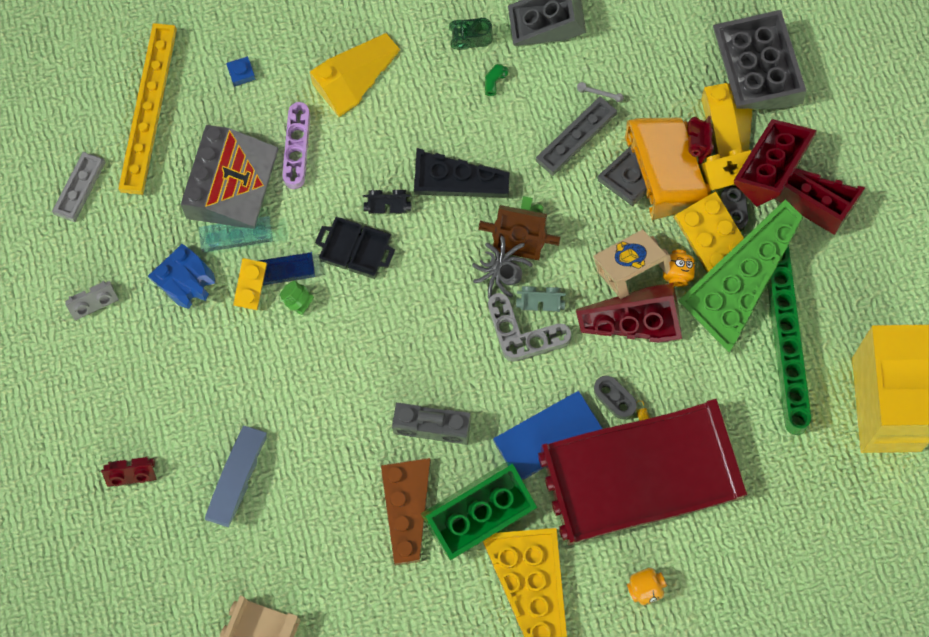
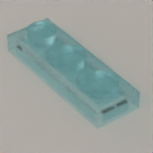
M269 216L258 218L255 229L223 224L199 227L202 252L273 242Z

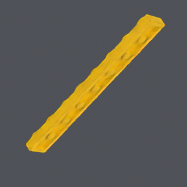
M157 23L152 25L118 188L120 193L144 194L177 32L175 25Z

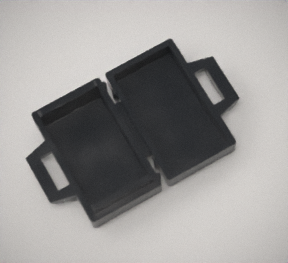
M335 217L332 227L322 226L315 241L319 247L323 248L319 256L321 262L345 270L348 267L349 271L372 279L376 278L380 267H389L395 249L389 246L392 239L391 234L368 226L363 228L361 224L340 217ZM326 230L330 231L325 243H322ZM388 250L390 252L388 254L386 262L384 263L382 261L384 259L386 251Z

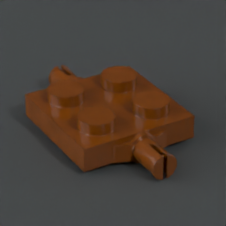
M504 205L499 206L495 223L480 220L478 228L479 231L492 233L493 246L499 253H501L500 237L503 236L505 238V254L516 245L524 243L525 246L515 251L512 255L534 260L540 259L541 250L545 243L559 246L561 236L547 234V214Z

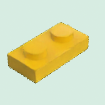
M242 259L233 306L258 310L267 267L266 262Z

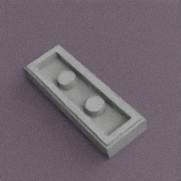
M82 152L52 210L54 215L76 222L106 163L104 159Z

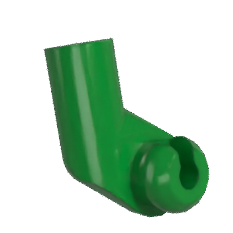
M496 64L486 74L485 95H496V81L499 78L504 79L508 75L509 70L506 66Z

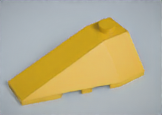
M729 83L704 87L701 102L706 119L708 116H711V127H713L712 143L714 144L715 154H720V157L723 158L730 156L729 151L743 148L744 152L749 151L752 109L736 108ZM727 165L724 167L725 172L733 170L732 166Z

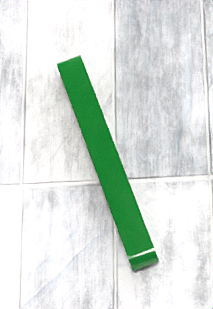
M788 245L782 261L779 262L767 284L784 423L786 430L790 434L801 435L806 431L811 422V410ZM775 278L783 279L785 284H778ZM777 301H785L788 307H781ZM786 323L792 330H784L780 324ZM789 346L795 353L788 354L784 351L783 347ZM786 370H794L798 377H790ZM796 393L801 401H793L789 394ZM792 418H801L804 422V425H796L793 422Z

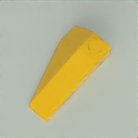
M384 33L327 59L311 70L312 85L338 117L359 104L364 93L374 85L375 79L382 71H385L400 49L388 34Z

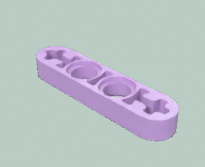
M302 102L292 104L288 110L282 175L285 185L290 189H298L305 182L310 112L308 106ZM299 110H302L303 114H301L300 117L301 123H297L296 114H298ZM300 130L304 135L301 139L296 140L291 137L292 133ZM294 151L302 153V157L297 161L289 158L290 154ZM292 167L296 168L297 177L295 181L290 180V177L293 175Z

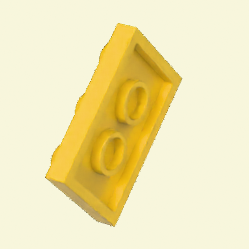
M716 191L673 216L707 273L744 239Z

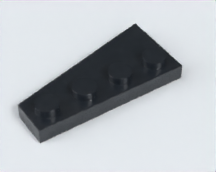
M416 148L414 195L509 198L510 172L484 165L476 166L469 164L465 160H454L446 158L445 155L439 153L431 154L423 149Z

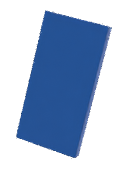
M578 390L493 438V442L505 462L512 463L521 479L524 480L543 469L538 458L542 444H550L602 429Z

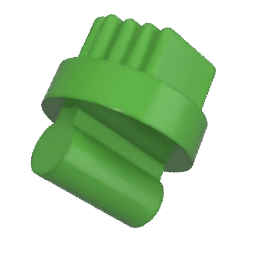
M294 280L286 284L280 293L281 301L285 303V306L301 315L305 313L314 298L309 293V289Z

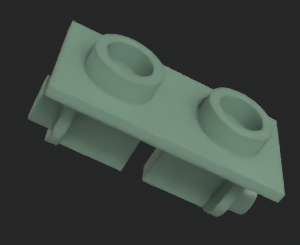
M522 286V290H517V294L522 295L521 298L516 299V308L538 311V302H543V311L560 312V310H565V300H560V297L566 296V293L561 292L559 287H546V291H536L537 287Z

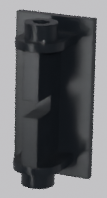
M368 190V195H363V197H368V202H364V212L369 214L385 213V204H390V213H407V211H411V202H407V197H412V194H406V190H392V195H383V190Z

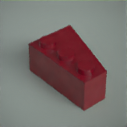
M796 168L780 196L774 199L780 203L786 199L803 217L835 235L858 203L865 187L857 186L855 188L844 185L843 181L837 179L835 182L820 178L821 175Z

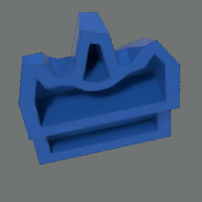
M181 244L148 275L149 279L163 290L172 301L187 309L192 305V298L206 301L209 293L204 287L215 283L213 271L184 244Z

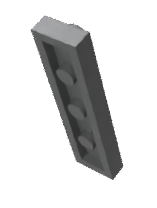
M599 96L536 157V162L554 176L617 115V110Z

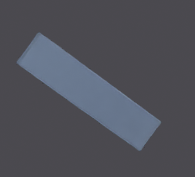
M243 425L224 466L205 515V520L226 527L230 526L248 489V481L257 465V457L267 439L266 432Z

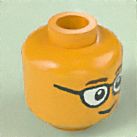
M673 250L672 254H670V271L668 274L663 271V278L669 283H674V287L688 286V282H691L695 277V260L692 256L686 254L685 250Z
M648 567L632 574L627 587L633 601L646 606L664 597L663 588L667 587V583L662 572L656 573L653 568Z

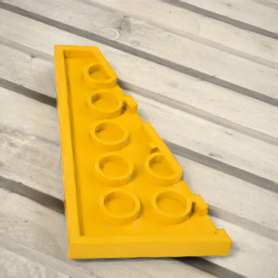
M557 529L500 532L482 541L523 637H567Z

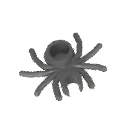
M503 236L500 237V254L493 245L485 243V246L495 253L494 256L492 252H485L491 256L490 263H484L480 260L483 266L489 268L481 267L476 263H473L472 266L479 271L487 273L479 279H474L473 283H480L491 277L488 287V299L492 296L495 278L500 290L510 298L513 297V294L507 291L500 282L501 280L507 285H515L520 282L522 270L519 265L512 261L523 262L529 267L533 266L530 261L524 258L514 256L509 258L515 251L524 247V243L516 245L505 256V238Z

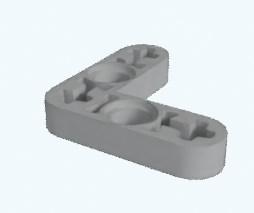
M497 293L489 298V313L503 356L508 361L523 360L563 348L570 343L571 331L565 324H555L520 334L508 297ZM496 301L504 304V315L501 317L498 308L494 307ZM510 322L513 325V329L509 333H504L499 329L500 324ZM557 331H560L561 334H566L562 341L558 337H552L556 336ZM545 334H549V338H552L550 345H548L547 336ZM534 337H539L543 340L544 344L540 348H533L530 345V340ZM524 340L526 341V348L528 350L526 352L524 351V347H522V341ZM514 344V347L518 348L517 354L508 351L510 345Z

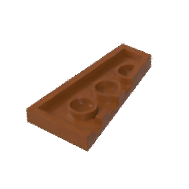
M430 458L381 465L395 566L420 562L424 519L420 513L426 510Z

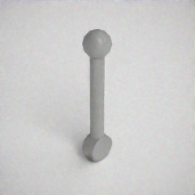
M583 82L577 85V90L580 93L587 91L613 98L616 102H622L624 99L621 93L612 94L590 88Z

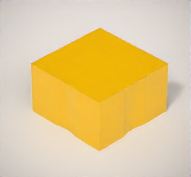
M929 324L872 325L852 357L860 452H922L929 444Z

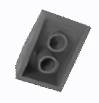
M521 0L508 5L512 40L515 46L566 41L586 33L581 0Z

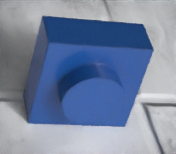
M248 56L226 63L234 87L256 80Z

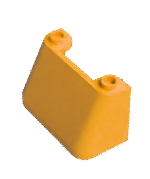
M681 117L636 118L627 121L625 139L627 146L631 147L632 153L635 152L647 188V199L649 198L651 205H653V207L649 208L652 220L678 214L711 194L709 184L704 183L696 157L692 156L688 151V123L683 121Z

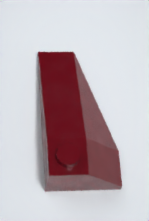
M674 283L650 286L630 292L628 296L622 299L617 296L576 309L581 333L603 336L620 335L627 336V339L633 340L635 338L650 339L649 342L656 343L682 339Z

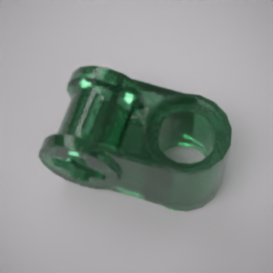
M487 18L454 20L449 23V30L452 32L450 46L453 49L463 50L473 47H485L493 41L492 24ZM480 31H487L486 33H483V34H480V33H479Z

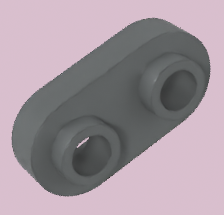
M731 185L722 191L720 199L731 217L738 216L740 218L739 221L734 219L733 221L741 232L745 229L748 222L746 197L737 186ZM735 194L737 198L733 199L729 195Z
M602 376L596 380L594 385L596 398L615 417L619 419L631 418L637 407L635 398L611 376ZM608 387L611 391L605 394L601 389ZM621 404H625L628 407V409L626 411L620 410L619 406Z

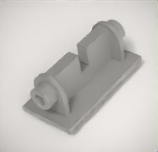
M110 280L107 282L102 281V283L89 288L90 292L87 294L85 291H82L72 297L69 296V300L65 301V305L74 320L80 319L119 300Z

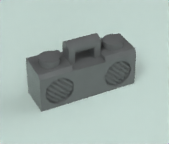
M396 402L392 429L395 435L467 445L471 414L468 412L426 408Z

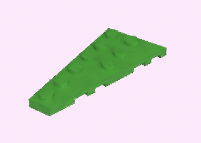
M786 199L678 300L729 354L803 220V216Z

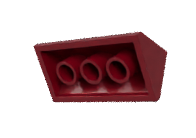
M771 119L735 177L734 184L756 207L780 196L814 139L817 130Z

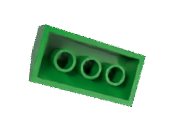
M505 462L420 514L433 537L451 561L538 507L514 465Z

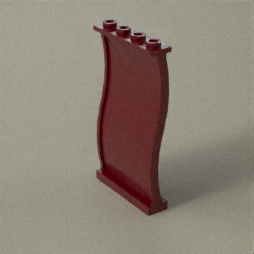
M717 398L665 415L600 429L550 444H542L541 452L538 453L541 467H546L548 476L545 477V483L548 492L553 491L555 501H552L555 516L560 515L562 525L559 526L562 541L567 540L568 546L613 532L674 518L731 501L742 500L747 496Z

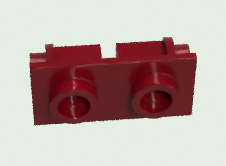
M708 116L705 121L700 120L698 117H692L688 121V134L690 135L688 137V151L692 156H698V164L700 165L706 157L711 155L714 148L712 143L713 127H711V116Z
M149 456L132 459L131 466H128L127 460L109 461L108 464L103 466L104 470H101L107 487L157 480L153 469L155 468V459L149 458Z

